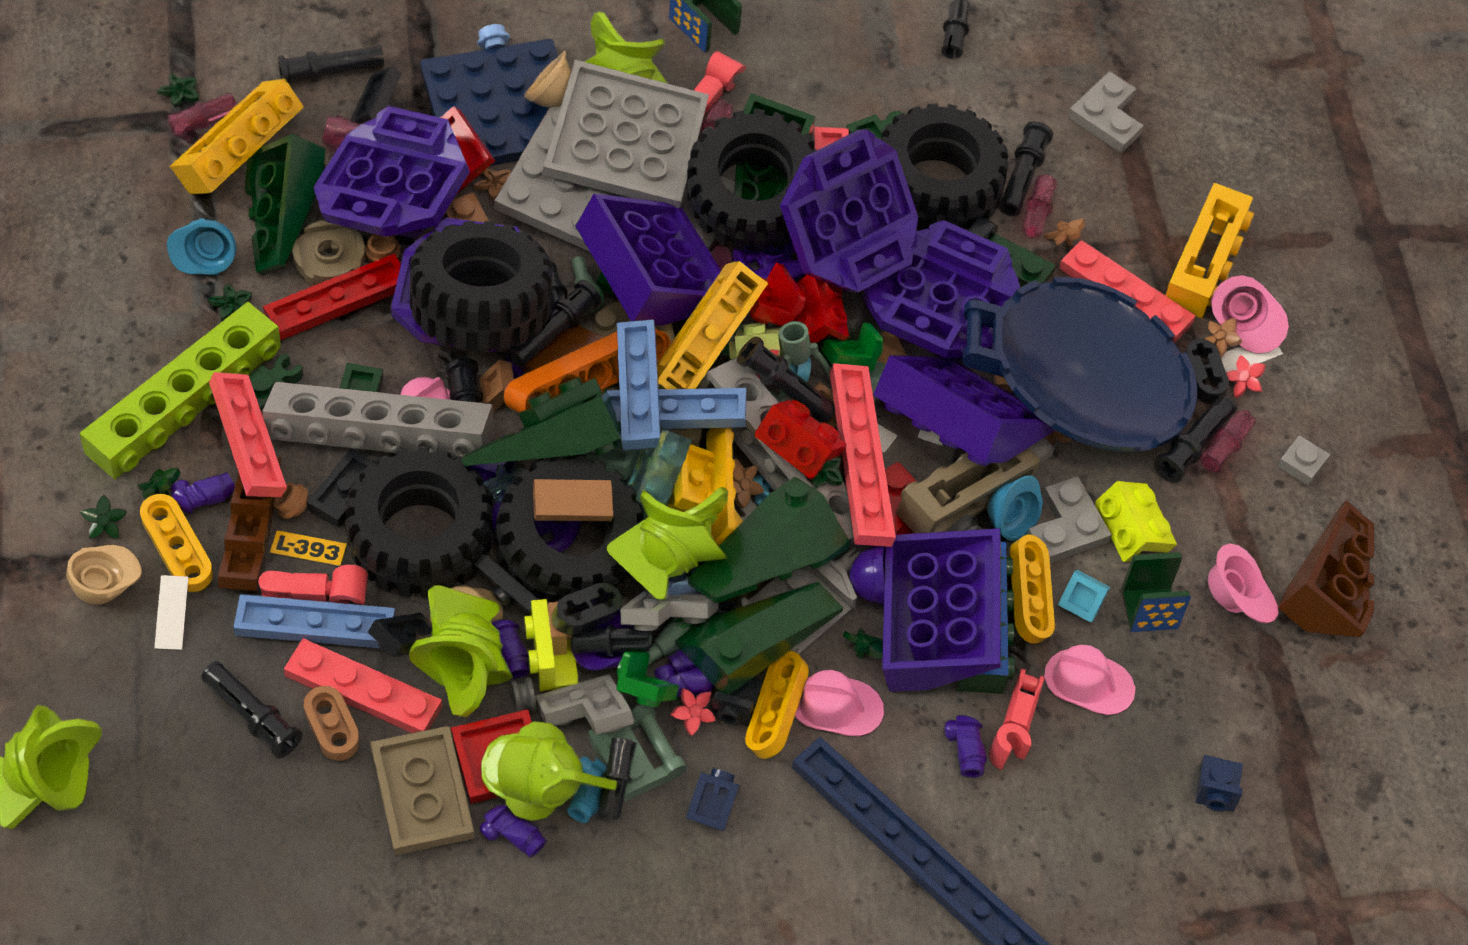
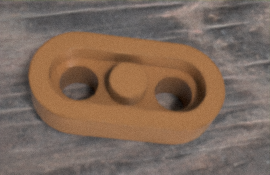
M319 686L309 691L304 699L305 717L322 753L327 758L336 761L352 757L359 748V732L341 693L330 686ZM324 707L331 709V711L327 714H321L318 712L321 708ZM339 739L346 741L343 746L333 745Z

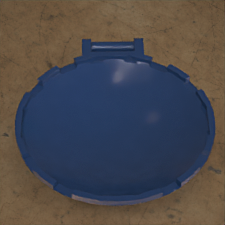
M1054 277L1052 282L1039 284L1036 280L1025 284L1017 289L1014 295L1004 302L1002 307L980 300H970L964 305V318L967 320V347L963 350V364L972 369L1004 377L1015 395L1033 414L1056 431L1078 442L1118 452H1138L1157 448L1174 439L1184 429L1192 417L1197 401V382L1194 369L1187 353H1181L1172 339L1175 337V334L1157 315L1150 319L1146 313L1135 306L1137 300L1112 287L1086 279ZM982 325L993 328L992 349L981 347Z

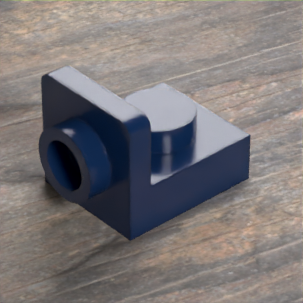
M1204 755L1201 761L1195 803L1206 805L1207 808L1213 811L1222 812L1228 810L1234 812L1242 796L1240 781L1243 764Z
M712 768L710 775L701 772L686 818L725 831L737 793L741 789V785L733 783L735 775L716 768Z

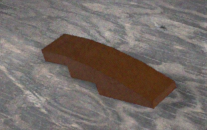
M277 457L279 466L281 468V457ZM239 474L231 499V516L224 538L225 552L218 574V588L257 591L259 586L258 579L262 573L275 508L273 501L275 497L246 496Z

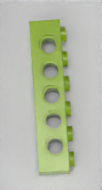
M245 303L82 430L79 434L84 454L114 480L124 472L131 471L137 466L140 459L153 449H158L164 445L169 436L179 428L189 425L196 415L208 405L216 403L209 384L214 372L250 375L251 371L262 362L272 359L281 348L278 326L251 303Z

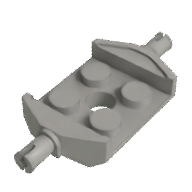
M852 547L839 560L834 561L832 559L824 566L812 570L808 565L792 571V577L781 581L776 577L750 600L745 597L740 600V607L818 581L843 606V611L790 650L800 654L855 607L857 596L847 574L860 551L857 552V549Z

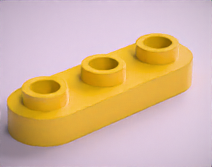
M155 494L148 497L140 507L142 524L171 576L188 577L192 573L200 574L199 576L188 578L187 592H198L205 589L213 578L211 561L174 498L166 494ZM158 516H166L161 521L155 520ZM176 544H181V545H183V546L180 547L179 549H172V548H171L172 546H174V545H176Z
M1028 534L1015 541L1010 547V557L1013 559L1011 580L1014 595V621L1017 632L1025 641L1038 644L1050 637L1055 629L1049 551L1044 542L1037 536Z
M788 651L768 667L745 736L747 747L758 758L767 759L773 757L786 744L809 673L807 663L797 652Z

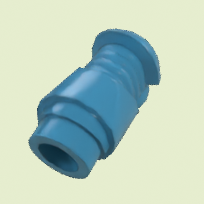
M585 756L580 758L583 773L601 777V772H605L606 766L598 758L594 762ZM581 785L567 809L568 814L578 822L587 823L591 816L598 812L603 788Z

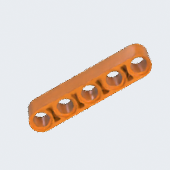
M655 329L658 363L670 346L671 341L665 332ZM617 331L511 381L504 392L506 406L519 413L530 407L528 400L548 391L552 397L561 392L559 385L576 377H579L581 382L596 378L600 390L618 383Z

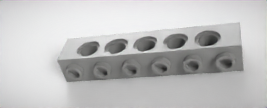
M737 358L709 370L698 389L746 388V427L732 428L734 441L753 465H757V470L775 491L795 476L816 489L812 479H809L755 437V431L772 405L779 403L760 381L756 373L748 366L742 367L739 365ZM825 481L816 490L824 495L850 541L849 548L833 558L835 560L846 554L852 547L857 548L860 545L855 544L846 484L842 482L841 485H832Z
M275 382L262 411L267 431L272 440L393 453L402 449H407L408 452H417L418 447L429 448V452L438 453V450L451 453V459L462 458L465 454L492 442L495 435L492 404Z

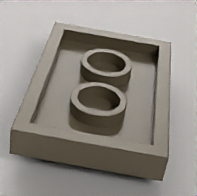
M449 726L370 742L394 856L474 839L473 825Z

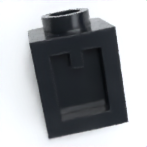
M753 677L730 695L719 690L715 692L712 705L714 716L729 725L741 724L749 726L763 680Z

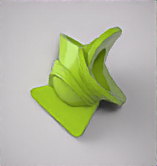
M600 11L594 13L591 20V34L595 41L596 54L586 60V63L667 83L652 62V59L664 48V38L649 42H626L616 32L605 13Z
M724 487L718 488L698 506L685 512L669 508L644 490L640 495V500L648 517L610 542L607 546V552L657 600L665 601L668 593L669 578L682 575L684 572L688 573L690 569L698 567V562L727 559L725 553L712 538L711 531L712 525L718 519L717 515L722 512L728 501V490Z
M435 585L428 590L433 627L432 636L417 640L409 650V658L421 671L440 685L445 686L453 715L468 717L479 707L486 694V686L501 684L513 678L501 653L503 645L500 640V632L490 623L492 618L499 612L500 606L494 601Z
M37 705L22 731L14 733L9 742L5 743L4 757H0V824L2 827L8 829L15 828L42 801L56 810H73L83 802L88 781V754L102 736V728L96 722L83 719L62 721L54 711L46 706Z
M532 722L522 727L519 733L499 736L488 745L481 761L482 781L488 790L505 799L506 805L515 816L530 821L547 818L558 806L563 805L574 796L581 785L616 790L617 781L583 773L582 763L573 748L568 744L564 733L551 723Z

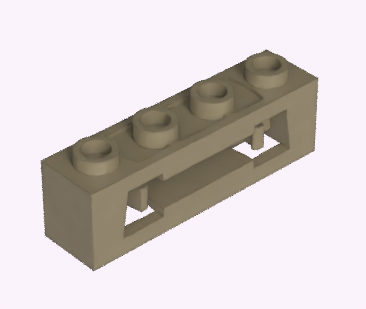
M1027 448L1005 463H989L988 466H982L967 458L968 453L966 452L954 464L946 468L944 466L937 468L929 478L920 483L917 481L910 483L901 493L902 499L896 514L915 534L947 532L952 524L961 517L970 515L973 518L985 511L990 497L1003 485L1014 482L1023 476H1035L1041 460ZM987 471H989V473L987 474V476H986L985 478L981 479L982 474H984V473H986ZM957 494L955 500L948 504V502L951 500V496Z

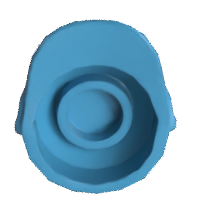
M204 218L192 221L188 225L175 230L167 241L170 261L179 271L186 274L217 276L230 266L234 261L237 251L236 241L232 232L224 224L215 220H205Z
M1023 476L1014 482L1003 485L990 497L987 505L989 518L996 529L1000 528L1001 536L1006 540L1016 541L1027 535L1028 528L1036 526L1043 506L1039 481L1034 476Z

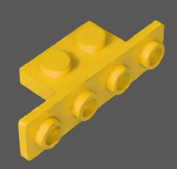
M710 428L706 434V450L681 441L674 449L675 507L687 511L698 506L718 488L724 487L728 490V501L722 512L717 515L718 519L712 525L711 536L718 546L737 526V517L734 516L736 488L733 487L735 460L732 458V443L734 440L732 428Z

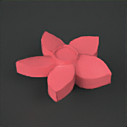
M1240 355L1236 362L1237 370L1226 372L1228 380L1236 383L1234 386L1235 398L1244 394L1247 387L1254 392H1262L1261 383L1256 378L1262 376L1266 365L1260 363L1250 365L1249 361Z
M682 688L681 700L684 706L675 707L670 715L676 719L684 720V727L689 735H693L699 729L700 721L706 723L716 721L714 714L705 708L710 701L711 692L700 693L695 698L692 692Z

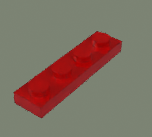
M394 253L264 305L263 313L278 326L280 340H283L394 295L401 263Z

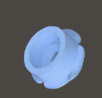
M501 24L487 25L479 30L477 44L482 49L506 46L509 43L510 35Z

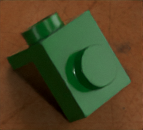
M863 323L857 341L825 338L822 353L832 365L835 363L868 366L869 371H874L877 359L883 351V337L871 323Z
M624 652L617 668V691L637 696V703L651 707H659L660 702L676 700L678 684L646 675L650 657L649 652Z

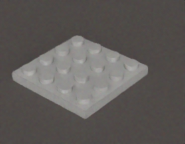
M575 60L544 162L542 175L630 198L666 202L680 209L687 182L690 151L694 142L698 140L709 94Z

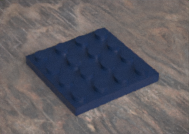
M550 38L420 60V70L433 116L440 118L455 106L461 110L495 159L492 165L518 161L549 108L530 102L524 95L539 74L558 55L553 39Z

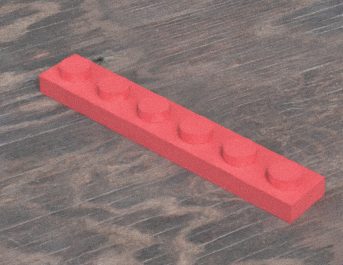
M833 363L830 370V380L837 427L840 434L839 438L847 444L841 454L854 541L857 545L892 547L896 535L869 367Z

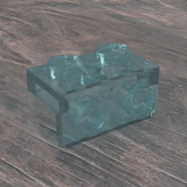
M660 427L661 435L656 448L641 449L628 485H632L637 493V502L642 504L640 495L645 490L657 501L667 506L692 442L691 439Z

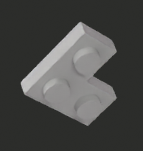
M1110 71L1070 108L1068 118L1121 153L1142 134L1144 127L1143 124L1121 111L1134 98L1136 88Z
M1078 476L1045 487L1043 496L1056 519L1028 528L1027 535L1037 536L1044 542L1049 551L1050 563L1109 543L1112 535Z
M644 590L621 608V624L634 625V629L639 631L656 630L669 617H683V622L703 623L718 610V603L713 602L702 593L667 595L665 601L657 600L649 591Z
M610 674L535 696L537 709L545 723H551L554 726H564L575 719L586 717L594 733L598 735L614 733L622 727L634 724L632 711L621 692L616 690L617 686Z

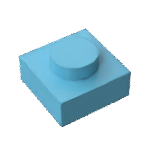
M1076 570L1058 605L1092 623L1111 587Z

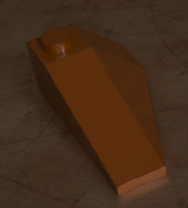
M1346 500L1341 504L1289 584L1278 608L1306 632L1361 637L1365 633L1374 613V601L1369 599V588L1374 585V575L1370 573V559L1374 557V523Z

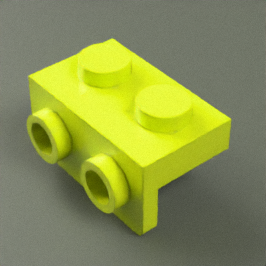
M1116 481L1095 501V506L1110 531L1111 539L1123 562H1131L1132 557L1140 554L1142 551L1168 553L1177 545L1171 532L1170 524L1164 518L1156 502L1155 494L1148 484Z
M547 599L532 600L531 616H524L526 640L533 639L535 650H528L530 674H538L539 691L557 690L577 684L576 660L571 651V639L567 640V654L554 656Z

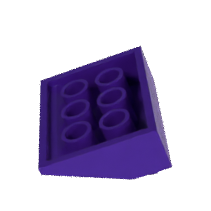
M594 193L575 225L584 240V244L588 247L631 322L654 320L655 325L663 326L689 318L721 272V269L681 206L679 209L666 202Z
M889 355L873 396L885 402L884 408L898 415L905 414L912 419L911 424L923 431H933L940 436L939 441L951 448H961L968 453L967 458L982 466H988L989 463H1005L1056 431L1033 414L1018 397L951 358Z
M1000 528L896 535L892 547H885L882 670L889 692L930 690L1001 668Z

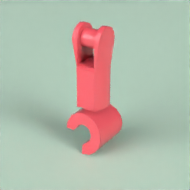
M718 51L714 52L706 68L705 77L694 89V91L709 94L704 116L722 96L723 90L729 92L735 88V83L732 82L735 76L746 70L745 65Z
M343 565L333 571L332 581H329L328 574H292L288 572L266 571L260 575L258 584L262 596L321 602H327L329 598V602L350 604V601L355 604L364 605L368 573L364 568L357 565Z
M1022 668L1015 682L1003 726L997 731L989 748V759L1000 770L1003 769L1011 749L1017 758L1025 759L1031 747L1029 730L1045 677L1040 675L1039 678L1027 675L1025 674L1026 670ZM1020 689L1030 691L1033 695L1022 692Z

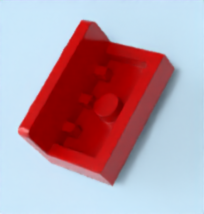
M775 263L767 279L762 278L768 284L749 310V315L755 321L765 325L771 322L783 326L786 323L793 322L795 317L800 315L806 297L785 266Z
M806 275L796 283L806 297L802 312L799 316L795 317L794 321L801 322L807 326L810 343H818L828 334L844 341L849 337L847 316L844 312L841 297L842 289Z
M787 400L772 405L755 431V437L809 479L815 478L826 461L839 457L847 446L839 438L840 434L834 427L826 423L820 424L810 416V410L802 403L795 400Z

